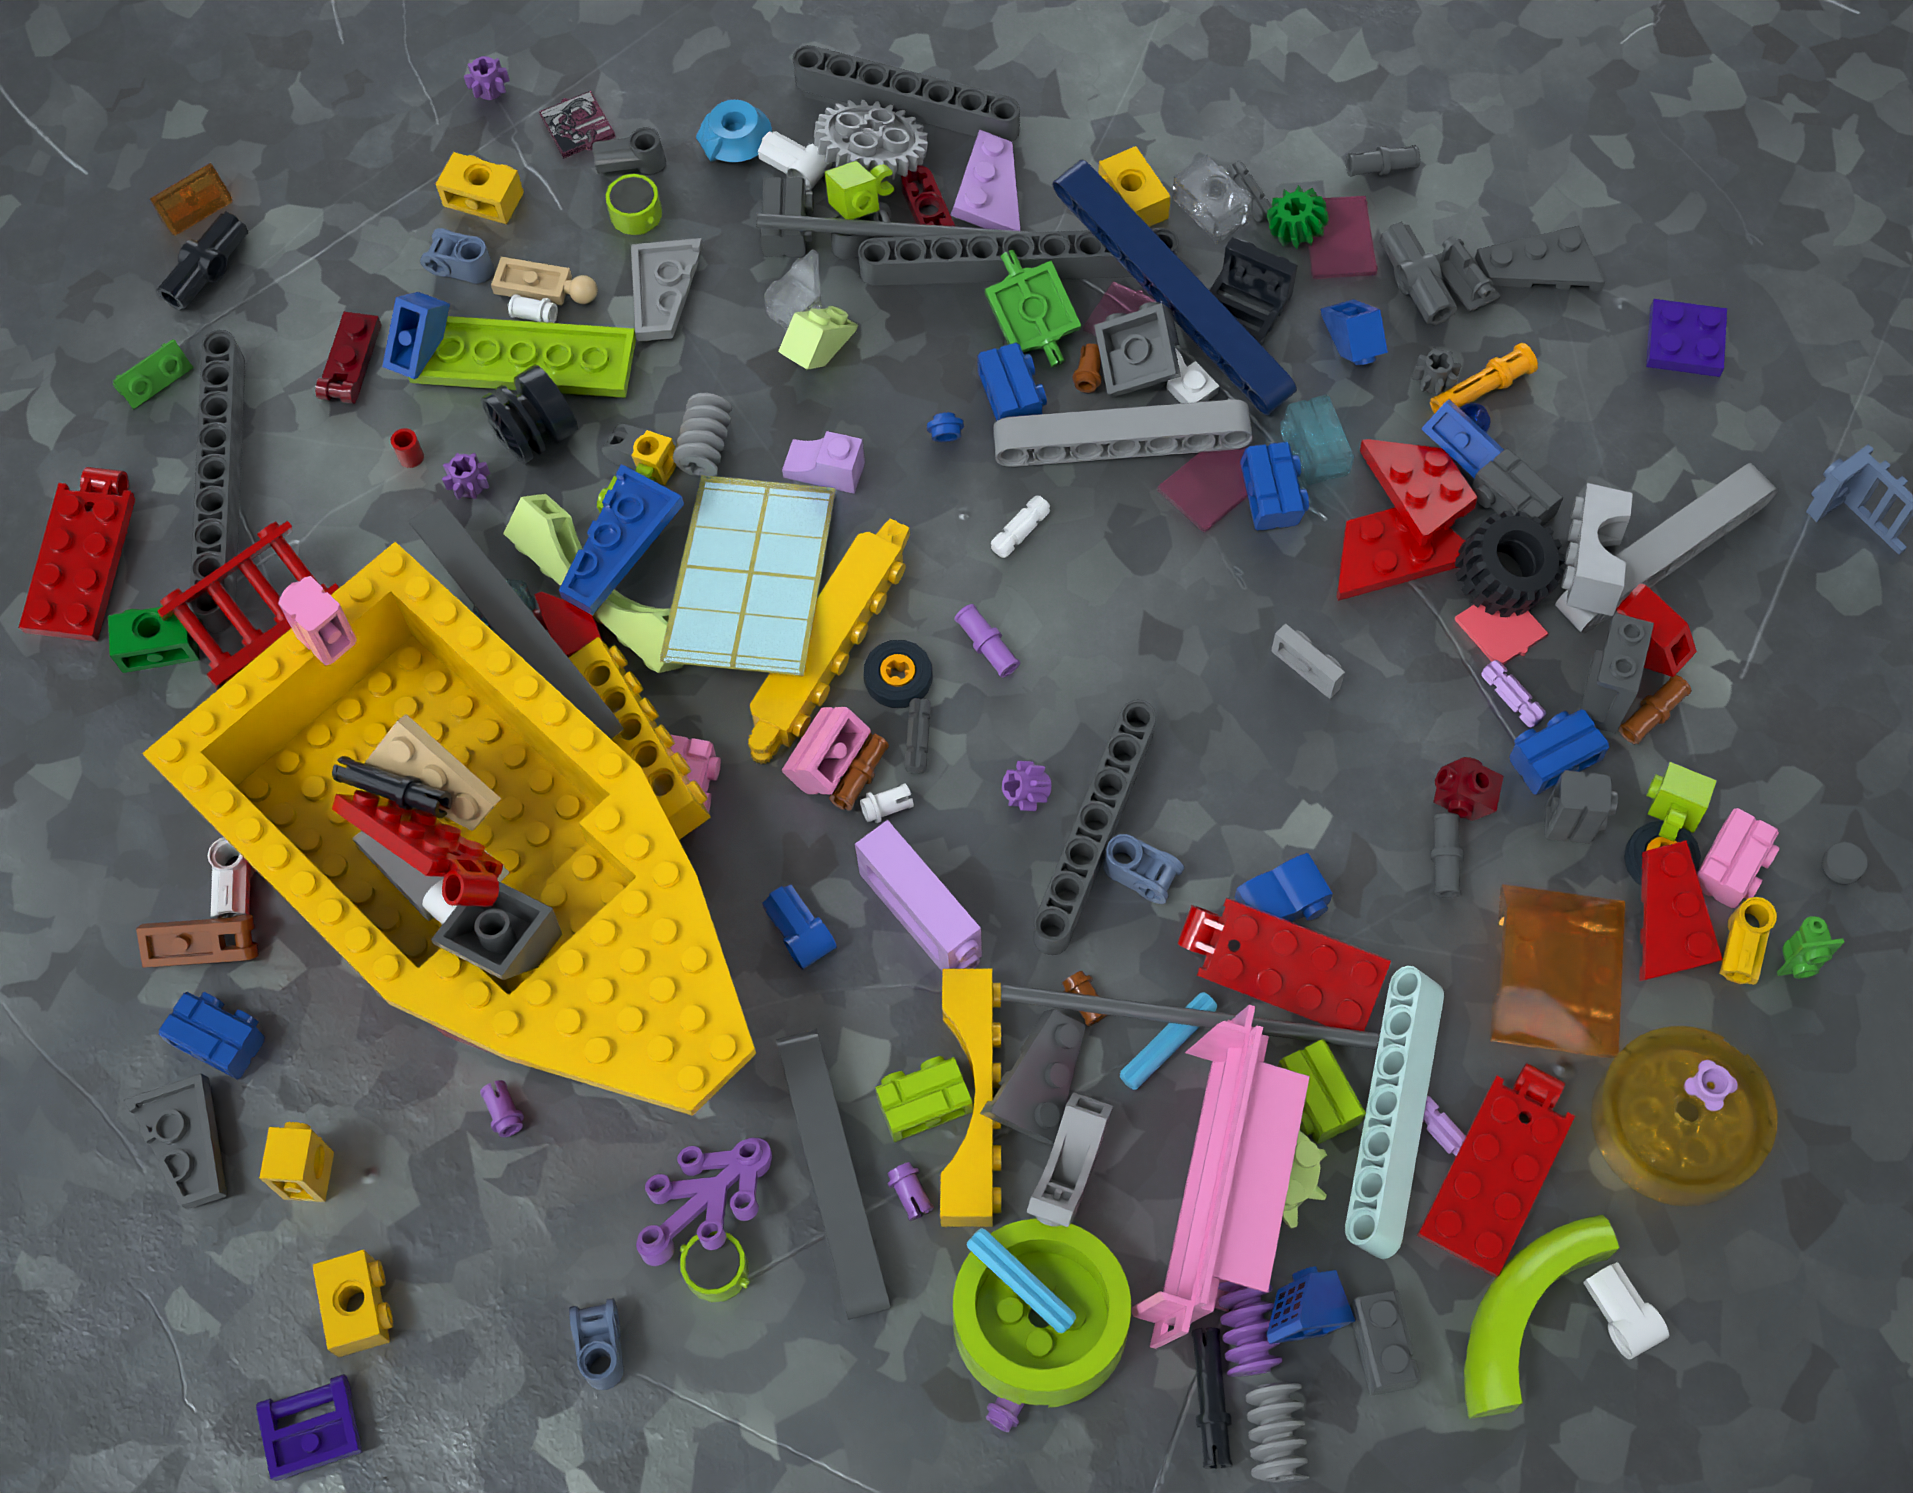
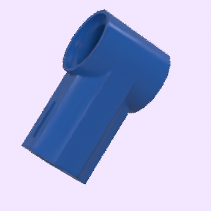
M792 885L777 888L762 902L765 912L784 937L783 942L800 969H805L837 948L836 942L819 917L814 918Z

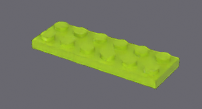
M448 316L441 343L417 379L408 377L410 383L490 389H497V387L504 385L509 390H516L514 377L536 364L549 375L561 393L626 398L636 344L635 328Z

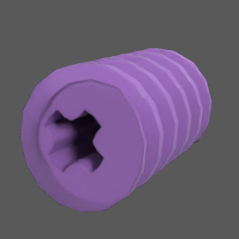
M1231 1282L1219 1283V1290L1230 1292L1218 1299L1219 1306L1232 1310L1220 1317L1222 1325L1234 1328L1223 1335V1341L1237 1346L1227 1351L1225 1358L1227 1361L1239 1364L1227 1371L1228 1376L1244 1377L1271 1372L1272 1367L1283 1362L1281 1357L1270 1355L1268 1352L1269 1349L1280 1344H1269L1266 1336L1270 1320L1264 1318V1313L1273 1310L1274 1303L1262 1300L1261 1296L1266 1294L1265 1292ZM1269 1285L1268 1292L1273 1291L1272 1285Z

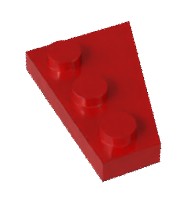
M1687 840L1642 852L1641 901L1644 903L1643 928H1641L1640 944H1643V963L1640 966L1639 981L1723 960Z

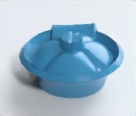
M735 99L719 103L713 108L711 113L706 115L696 135V139L710 162H714L717 159L726 162H741L758 155L762 138L769 131L772 132V126L768 117L748 102Z

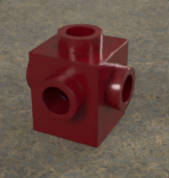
M1462 757L1440 768L1435 778L1436 792L1433 803L1448 809L1449 813L1458 814L1460 818H1466L1470 821L1477 820L1497 812L1504 776L1483 766L1475 758Z

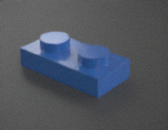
M1450 399L1421 428L1474 479L1482 467L1493 461L1497 455L1504 451L1497 442Z

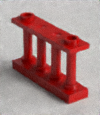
M276 521L271 523L257 534L260 538L259 541L182 593L178 588L160 600L163 607L157 610L161 619L164 621L174 614L211 661L208 665L212 670L207 673V677L216 689L227 683L291 629L278 604L280 600L279 594L252 560L272 547L297 581L311 576L318 583L284 538L292 533V525L289 521L282 525H279ZM238 569H240L276 616L273 619L276 625L265 633L260 628L255 629L220 583ZM324 583L321 584L325 593L328 592L330 595L339 589L336 583L329 588ZM206 591L243 637L241 643L245 647L234 655H231L228 651L223 652L188 607L190 602Z

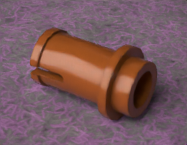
M1086 344V347L1082 346L1078 369L1074 371L1072 376L1076 389L1081 392L1090 393L1095 391L1102 381L1099 374L1101 357L1099 347L1096 344Z
M1083 971L1076 972L1062 982L1065 988L1063 992L1098 996L1091 985L1093 978L1090 975L1086 976ZM1079 1011L1088 1027L1108 1016L1106 1014Z

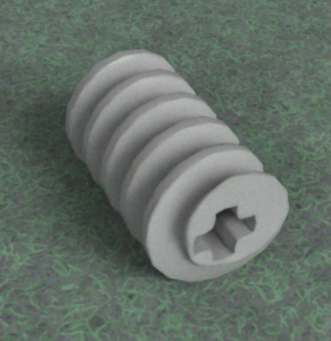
M698 393L688 399L686 411L683 415V424L680 426V436L676 442L677 448L673 453V461L685 473L706 479L714 478L717 475L718 467L716 465L721 461L720 452L724 450L723 440L728 434L726 427L731 422V417L728 413L733 409L727 400L711 393Z
M1289 1382L1263 1384L1246 1394V1402L1258 1407L1247 1414L1249 1422L1260 1425L1250 1430L1248 1434L1251 1441L1261 1444L1250 1450V1457L1252 1459L1263 1462L1252 1468V1476L1256 1479L1266 1482H1295L1309 1479L1308 1476L1296 1473V1468L1309 1463L1308 1458L1295 1455L1294 1451L1307 1444L1306 1439L1293 1436V1431L1305 1426V1421L1291 1416V1412L1304 1407L1303 1402L1290 1399V1394L1301 1390L1302 1384Z

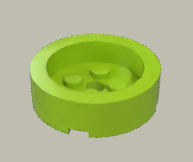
M1037 1218L1025 1219L1010 1223L993 1231L990 1234L1076 1314L1077 1318L1064 1333H1058L1051 1325L1044 1328L1035 1327L1028 1319L1032 1308L971 1251L961 1266L953 1293L954 1337L963 1362L971 1374L986 1389L998 1397L1021 1405V1403L1048 1405V1408L1067 1405L1086 1397L1109 1378L1118 1365L1125 1349L1131 1318V1295L1127 1278L1120 1263L1101 1240L1083 1228L1071 1223L1069 1227L1063 1225L1055 1227L1043 1224Z

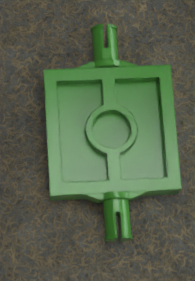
M1010 250L1009 254L1005 252L1000 257L1009 275L1002 282L986 288V298L1008 345L1017 342L1020 344L1023 354L1032 350L1044 349L1051 368L1057 367V363L1061 365L1065 362L1057 342L1062 337L1080 330L1081 323L1052 261L1034 268L1022 269L1015 250Z

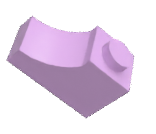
M826 431L824 438L819 440L802 441L793 439L782 468L783 478L855 494L865 464L863 441L860 438Z

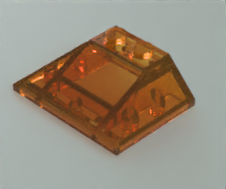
M1501 885L1498 925H1503L1499 992L1493 1000L1490 1041L1613 1059L1618 1058L1625 901Z

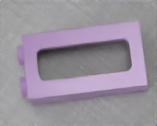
M886 820L855 843L861 877L941 971L942 969H975L980 963L979 958L982 957L981 927L893 825Z

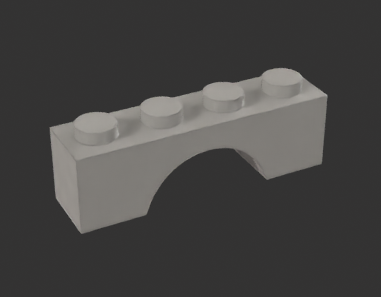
M1587 483L1583 497H1575L1570 519L1573 520L1567 541L1570 543L1564 563L1567 567L1561 586L1562 589L1568 590L1566 606L1609 616L1614 615L1624 588L1626 562L1609 553L1604 547L1620 546L1631 516L1633 493Z

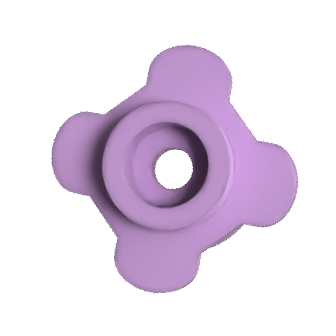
M1704 1060L1698 1065L1699 1071L1697 1074L1685 1081L1684 1088L1689 1095H1696L1700 1098L1708 1110L1718 1111L1724 1105V1098L1737 1090V1081L1725 1068L1716 1065L1711 1060ZM1712 1082L1715 1088H1708L1707 1083Z

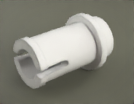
M514 294L509 301L508 312L512 318L554 323L557 318L558 308L549 298L536 300Z
M904 783L876 795H873L871 792L867 793L866 798L860 800L861 809L866 821L874 820L876 823L881 822V817L907 808H913V799H908V796L911 795L908 786Z

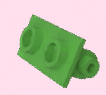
M172 339L167 344L163 343L161 348L122 375H117L112 385L121 396H124L134 410L193 369V366L176 341Z
M1816 916L1806 918L1799 927L1800 931H1796L1784 943L1782 952L1785 963L1777 971V975L1793 974L1794 978L1801 979L1818 974L1819 969L1827 961L1833 958L1832 955L1843 945L1844 939L1832 940L1828 926L1823 919Z

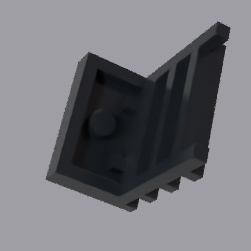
M1231 237L1225 247L1223 269L1209 291L1234 317L1260 328L1258 332L1242 325L1262 346L1264 338L1272 330L1275 320L1283 312V307L1287 300H1290L1292 297L1298 265L1290 262L1285 257L1276 256L1259 249L1250 242H1243ZM1221 290L1252 305L1262 308L1270 313L1269 315H1265L1250 307H1247L1225 296H1222L1218 294V292Z

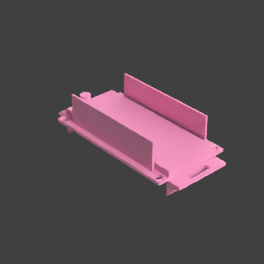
M1248 1005L1232 1020L1222 1021L1214 1026L1185 1052L1210 1060L1212 1063L1163 1292L1159 1291L1131 1307V1313L1134 1317L1155 1323L1150 1344L1151 1348L1157 1349L1187 1334L1190 1323L1212 1313L1214 1308L1229 1312V1309L1219 1306L1218 1299L1230 1293L1219 1290V1283L1231 1282L1265 1293L1269 1289L1310 1076L1264 1063L1269 1036L1262 1035L1263 1027L1258 1025L1256 1027L1251 1026L1255 1006ZM1169 1325L1174 1326V1329L1168 1332Z

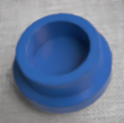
M950 412L936 414L933 416V420L927 423V431L931 433L932 440L936 442L957 440L961 437V430L964 428L963 420L955 417V414Z

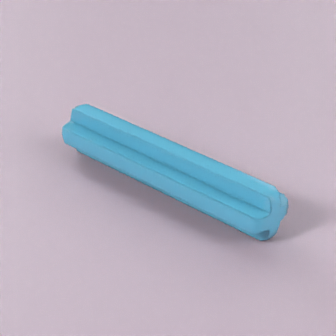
M1201 992L1185 1008L1215 1012L1217 1003L1207 993ZM1169 1023L1121 1070V1080L1132 1090L1138 1089L1199 1027Z
M981 1228L968 1240V1249L1058 1333H1064L1071 1327L1077 1318L1076 1314L989 1232Z

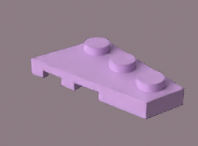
M979 130L951 216L985 229L1020 231L1013 145L1011 141Z

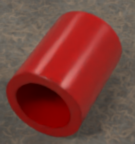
M408 428L395 431L390 441L399 463L406 468H414L420 465L424 459V453L415 432Z

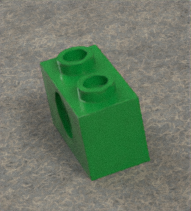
M161 607L143 610L128 609L119 614L108 615L109 654L122 673L199 661V645L174 614L163 621L157 612Z

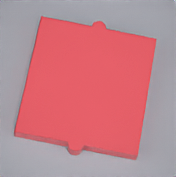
M1472 605L1454 619L1491 662L1498 660L1503 665L1518 655L1525 656L1530 647L1548 636V632L1529 611L1518 616L1514 612L1510 617H1500V611L1491 615L1485 612V606L1480 605L1477 608L1475 605Z

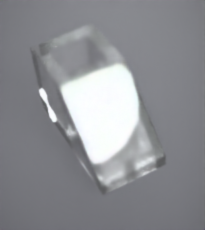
M813 249L804 258L797 259L791 266L790 271L779 281H774L764 294L767 316L786 330L795 312L810 311L811 308L823 309L818 252Z

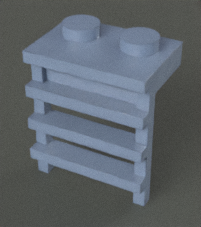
M1868 444L1846 461L1838 459L1825 470L1823 476L1826 479L1811 493L1814 499L1806 512L1818 522L1842 503H1845L1900 555L1907 546L1897 537L1913 516V494L1905 488L1908 481L1903 476L1896 480L1888 472L1891 465L1886 460L1879 464L1871 456L1874 449ZM1882 481L1888 487V490L1873 513H1871L1864 506ZM1897 497H1899L1906 505L1888 529L1881 521Z

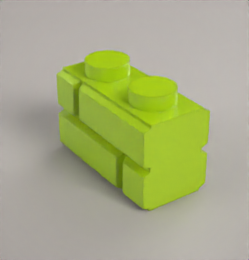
M1319 1040L1303 1050H1298L1279 1060L1277 1067L1310 1076L1300 1130L1306 1136L1311 1134L1316 1144L1327 1141L1339 1133H1343L1362 1123L1366 1113L1325 1040Z
M943 1056L933 1057L920 1065L921 1070L905 1075L904 1071L891 1073L881 1079L882 1085L875 1087L877 1100L894 1143L973 1112L972 1099L954 1057L944 1060Z

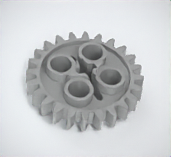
M848 100L847 107L836 103L835 110L826 108L825 114H819L818 121L815 123L814 146L818 147L819 155H826V163L836 162V167L857 161L868 172H871L877 165L885 164L892 170L893 174L888 176L892 180L895 179L896 172L905 177L908 170L917 171V165H922L924 157H926L928 142L927 133L923 132V125L915 124V117L905 118L904 110L894 112L893 105L882 108L878 101L873 106L868 105L865 100H861L860 105H856L851 100Z

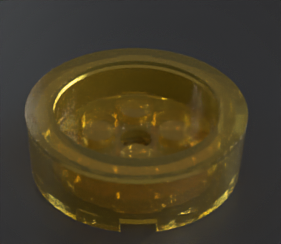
M1669 1026L1644 1033L1632 1040L1621 1050L1605 1070L1595 1088L1591 1107V1122L1600 1153L1612 1171L1625 1184L1638 1193L1660 1203L1674 1206H1699L1727 1197L1756 1173L1774 1145L1778 1124L1777 1107L1773 1091L1766 1076L1748 1054L1744 1056L1735 1047L1723 1040L1725 1037L1717 1033L1689 1026ZM1704 1060H1711L1716 1065L1725 1068L1737 1081V1090L1724 1098V1105L1718 1111L1708 1110L1700 1098L1696 1095H1689L1684 1088L1685 1081L1697 1074L1699 1071L1698 1065ZM1712 1082L1707 1083L1708 1088H1715ZM1681 1101L1692 1103L1697 1108L1698 1119L1692 1123L1683 1119L1678 1112H1675L1677 1103Z

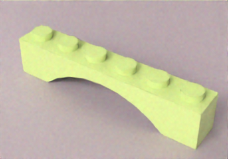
M547 494L521 497L503 533L515 544V548L519 552L531 558L540 567L543 574L553 578L559 585H562L578 550L583 549L576 535L572 517ZM614 589L593 614L594 620L604 624L611 630L622 645L631 648L643 659V663L649 669L662 673L682 668L684 665L661 662L673 608H655L641 605L624 597Z

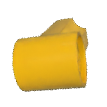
M1761 897L1748 898L1730 915L1728 919L1729 934L1719 972L1726 980L1738 984L1753 985L1758 982L1770 929L1774 927L1777 921L1776 910L1768 900ZM1745 913L1753 915L1758 920L1759 928L1748 924L1745 919Z

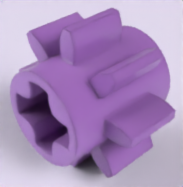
M482 56L468 64L470 74L464 75L467 89H472L476 99L481 97L486 100H493L499 97L501 93L506 92L504 83L510 80L507 69L501 68L498 58L493 60L490 57Z
M473 452L471 455L456 453L449 463L443 464L447 476L442 478L446 490L453 489L456 499L459 500L462 496L476 499L483 489L489 488L486 476L490 474L486 462L479 463L476 453Z
M1017 761V770H1007L1003 778V794L1009 800V806H1018L1020 811H1036L1037 802L1046 803L1051 793L1050 777L1044 772V766L1034 765L1031 761Z

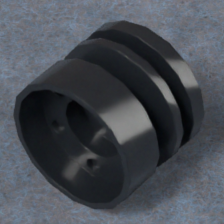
M536 364L514 377L517 396L506 386L501 385L496 389L498 398L490 392L481 398L482 407L494 434L502 445L524 465L533 459L531 448L539 455L545 452L546 448L541 436L542 433L552 442L558 444L578 430L577 421L566 399L549 375Z

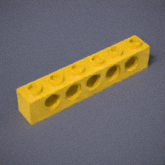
M597 637L569 657L570 661L623 726L624 730L611 740L641 766L678 840L710 819L711 816L703 804L708 800L705 792L695 780L690 782L687 774L691 772L689 765L679 752L673 753L670 747L675 744V741L662 724L657 726L655 719L659 717V714L646 697L644 699L640 697L639 693L644 689L631 671L626 673L623 667L628 665V662L618 647L614 645L609 648Z

